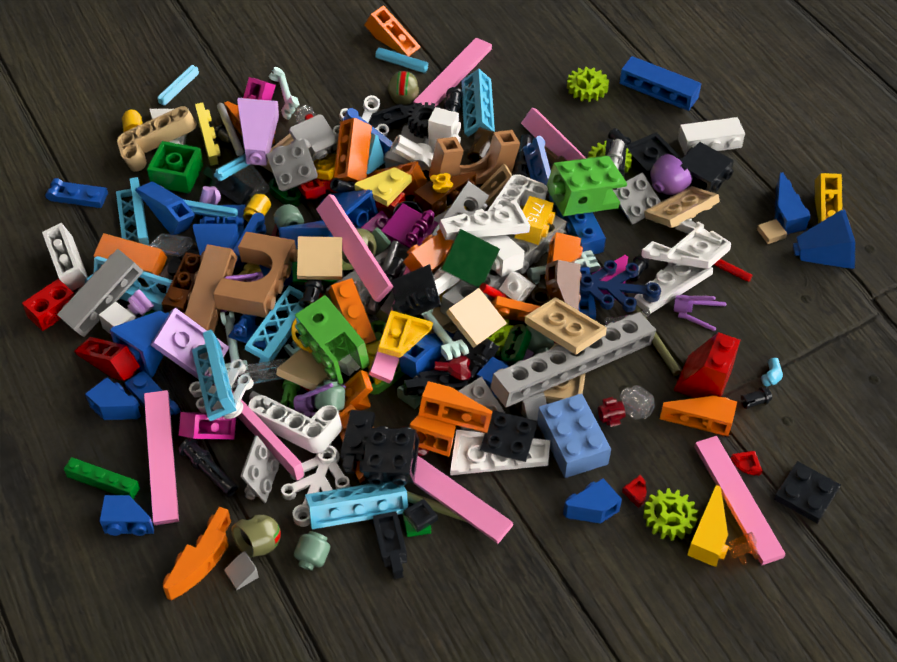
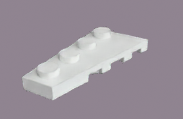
M516 200L510 201L509 205L504 207L501 204L495 205L493 210H476L474 215L468 216L464 213L441 219L439 226L445 240H454L459 229L476 237L529 233L530 224Z
M668 262V266L664 270L661 269L653 281L648 282H655L660 286V299L657 302H648L643 298V294H637L634 297L637 302L636 305L646 313L651 314L675 299L676 295H681L713 274V267L706 269Z
M456 430L450 475L548 466L550 440L533 438L527 461L523 462L480 451L485 433Z

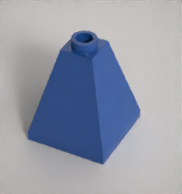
M372 190L331 194L335 196L355 228H361L378 214Z
M845 209L840 210L797 236V243H793L795 256L799 255L801 261L850 269L855 268V239Z
M193 224L200 255L205 251L207 244L233 250L240 238L237 224Z
M161 310L110 329L113 342L126 345L140 365L137 370L139 372L144 370L151 378L155 375L164 354L151 346L152 341L169 315V312L164 313Z

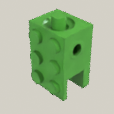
M610 156L554 163L546 186L561 214L569 216L618 208L620 201L612 189L626 187L627 182Z
M326 295L295 314L297 321L295 327L300 334L299 340L305 348L310 347L313 358L318 364L322 362L325 366L324 371L331 380L335 379L339 385L343 383L338 361L349 354L362 370L370 365L365 342Z

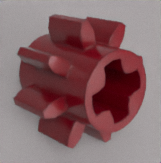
M613 397L602 399L603 405L597 408L601 423L606 422L610 427L621 425L620 419L626 416L622 401L617 402V399Z

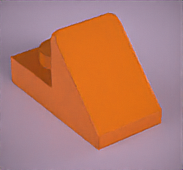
M360 370L344 384L346 386L345 407L339 413L350 404L359 411L371 407L368 394L373 391L368 372Z

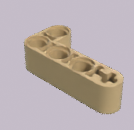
M181 106L122 133L117 139L120 154L132 171H140L147 164L144 153L159 147L162 141L170 142L193 131L196 128L197 122L187 107Z

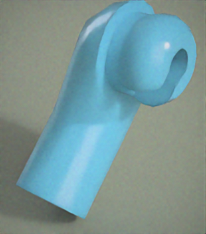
M771 358L767 362L769 371L761 377L764 386L775 385L783 377L778 358Z

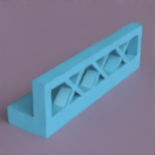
M477 69L461 80L464 134L468 137L475 133L479 127L495 131L491 79L480 69Z
M138 177L130 178L131 189L116 191L121 235L123 239L135 240L149 246L143 199L135 191L136 188L140 187ZM132 196V200L129 203L122 200L123 197ZM128 210L134 212L130 218L124 215ZM131 224L137 227L133 233L126 230Z
M99 256L94 258V272L107 261L106 258ZM144 271L139 277L144 278L149 286L147 288L143 287L136 280L119 298L128 301L134 292L140 289L154 305L152 310H161L163 312L162 301L166 294L161 293L156 285L159 283L167 286V293L172 280ZM92 275L85 279V283L92 277Z
M290 285L279 298L274 309L269 312L245 345L244 350L260 358L258 367L265 371L291 336V327L295 320V314L304 309L299 305V302L288 303L287 297L289 294L298 299L303 298L304 294ZM287 310L288 317L278 319L276 312ZM276 325L277 333L267 334L266 326ZM265 340L267 347L262 351L253 346V344L257 341Z
M208 330L203 332L205 344L192 349L207 417L212 421L237 410L220 343L213 331ZM206 352L208 353V358L206 360L200 359L199 355ZM209 367L212 369L210 377L204 375ZM213 384L216 386L214 394L208 392ZM220 401L223 407L212 411L215 403Z
M382 483L380 485L366 484L305 494L312 529L370 520L375 515L395 511L399 515L403 514L404 510L408 508L407 490L404 485L400 486L393 483Z

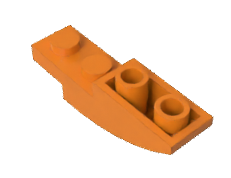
M219 507L215 515L212 514L209 518L207 529L204 535L199 536L196 547L187 544L184 551L178 554L175 560V567L171 573L166 575L163 581V589L167 599L173 600L194 587L221 559L229 546L225 533L231 523L228 509Z

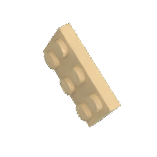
M691 186L645 210V218L670 228L677 227L681 222L694 218L696 214L709 210L713 205L719 203V195Z
M556 297L525 316V324L575 355L606 335L607 327Z

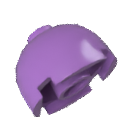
M665 154L651 168L650 176L653 188L659 193L676 195L691 184L690 172L688 169L683 170L680 166L682 162L678 158Z

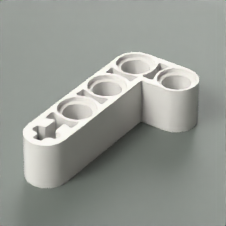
M513 175L488 211L493 210L495 205L508 206L510 201L514 200L517 201L519 206H525L529 196L545 200L548 188L545 184L528 177Z
M263 395L253 397L248 405L274 434L312 453L324 451L342 430L338 410L331 405L320 408L312 418Z

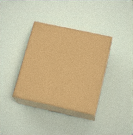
M777 219L760 224L757 228V231L767 244L785 239L787 236V232Z

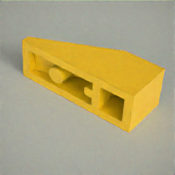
M821 173L815 179V204L819 223L842 210V174Z
M717 485L688 551V556L716 567L719 558L724 560L729 548L728 545H725L728 532L721 487Z

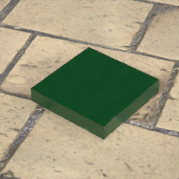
M459 229L440 270L479 288L485 282L500 248Z

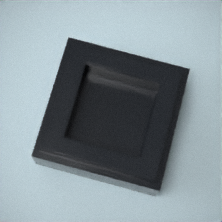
M425 499L404 510V516L417 533L438 521V515Z

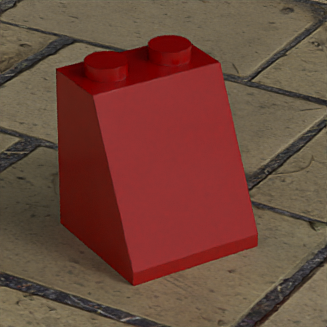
M719 332L689 354L674 391L693 398L722 397L732 372L741 340Z

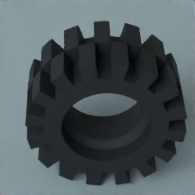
M425 102V105L418 103V107L413 105L412 109H409L408 129H410L411 134L414 133L416 137L420 135V138L427 136L428 139V121L421 120L430 118L435 109V103H431V105H428V102Z

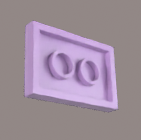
M174 308L161 326L151 346L198 379L192 349L205 344L203 332L207 330ZM218 339L224 358L229 346ZM208 370L204 374L205 376H211Z

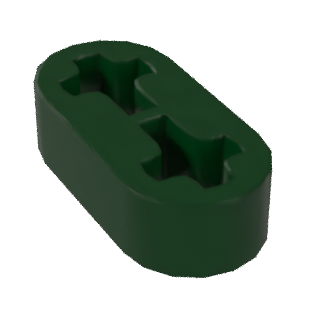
M276 179L270 180V193L284 205H294L295 207L301 204V192L298 188L294 187L281 191L278 188Z
M517 324L511 328L502 349L501 358L509 366L523 360L531 341L532 333L524 324Z

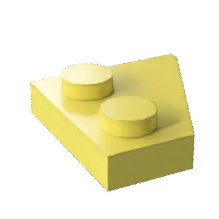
M394 167L356 182L354 185L356 191L372 190L374 200L388 207L412 182V176Z

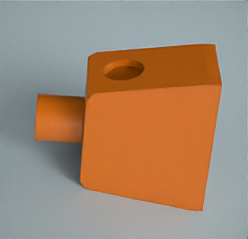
M418 415L410 423L409 427L416 429L420 439L419 447L449 457L456 425Z

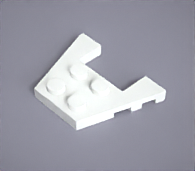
M691 218L681 222L676 227L677 230L688 233V235L673 248L652 241L642 249V257L709 269L730 250L731 242L714 231L708 232L704 229L702 223H695Z

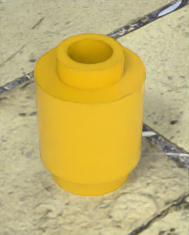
M127 110L122 116L123 132L143 124L142 117L136 110Z
M254 194L244 209V219L249 222L255 213H262L265 217L271 207L269 198L264 194Z

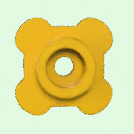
M448 173L432 175L430 181L433 182V189L438 193H445L453 187V183L450 182L451 175Z

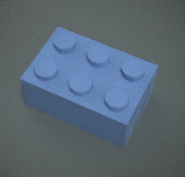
M582 393L539 406L538 425L545 439L550 440V449L564 478L609 464L611 448Z

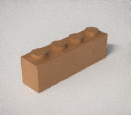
M207 244L205 251L201 254V265L199 271L195 273V284L193 290L188 295V306L183 314L205 330H212L214 333L221 309H217L213 293L221 278L232 276L238 257L231 248Z

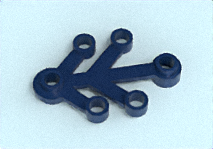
M608 260L604 263V267L592 275L582 274L580 281V293L584 295L591 294L600 302L601 307L607 310L613 307L614 298L622 305L626 312H633L635 310L636 300L633 297H626L622 292L643 294V298L648 302H657L661 295V288L655 282H650L646 286L623 283L629 278H634L638 275L639 267L635 263H628L625 271L609 281H600L607 275L616 273V262ZM600 290H607L611 295H604Z

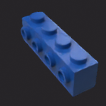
M631 56L621 69L620 84L687 111L691 109L699 98L700 82Z
M549 194V200L554 203L553 206L556 208L557 216L567 221L566 235L581 238L580 246L583 247L582 252L589 250L593 254L604 252L606 237L593 212L563 216Z

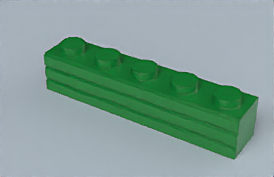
M71 457L64 468L68 478L115 495H126L134 499L140 490L137 480Z

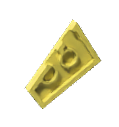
M203 103L195 104L198 123L210 166L218 164L217 157L221 155L218 144L214 145L213 139H216L214 127H209L208 122L211 121L209 109L205 110Z

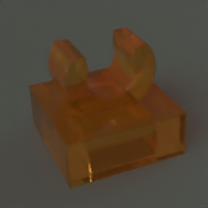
M753 532L730 541L729 551L732 557H739L743 565L747 564V559L744 556L746 553H752L755 559L759 558L757 539Z

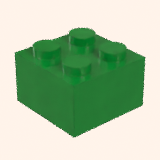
M162 141L147 168L150 182L153 181L168 190L190 194L203 167L201 149L199 147Z

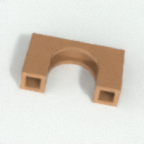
M513 130L494 132L489 151L481 160L470 165H460L464 150L457 137L437 139L429 178L432 175L444 173L456 176L476 172V184H483L503 164L507 165L512 174L520 142Z
M246 232L238 246L241 261L266 266L271 269L265 277L252 282L221 278L213 296L217 309L266 318L270 310L274 309L278 294L282 293L284 282L291 274L292 262H297L298 250L296 249L295 240Z

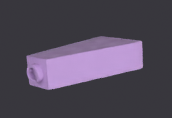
M238 98V111L246 164L267 166V153L271 150L279 118L278 101Z

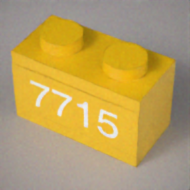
M529 196L522 211L530 224L529 233L515 234L514 238L539 245L542 237H547L549 231L548 224H553L555 212H552L554 203Z

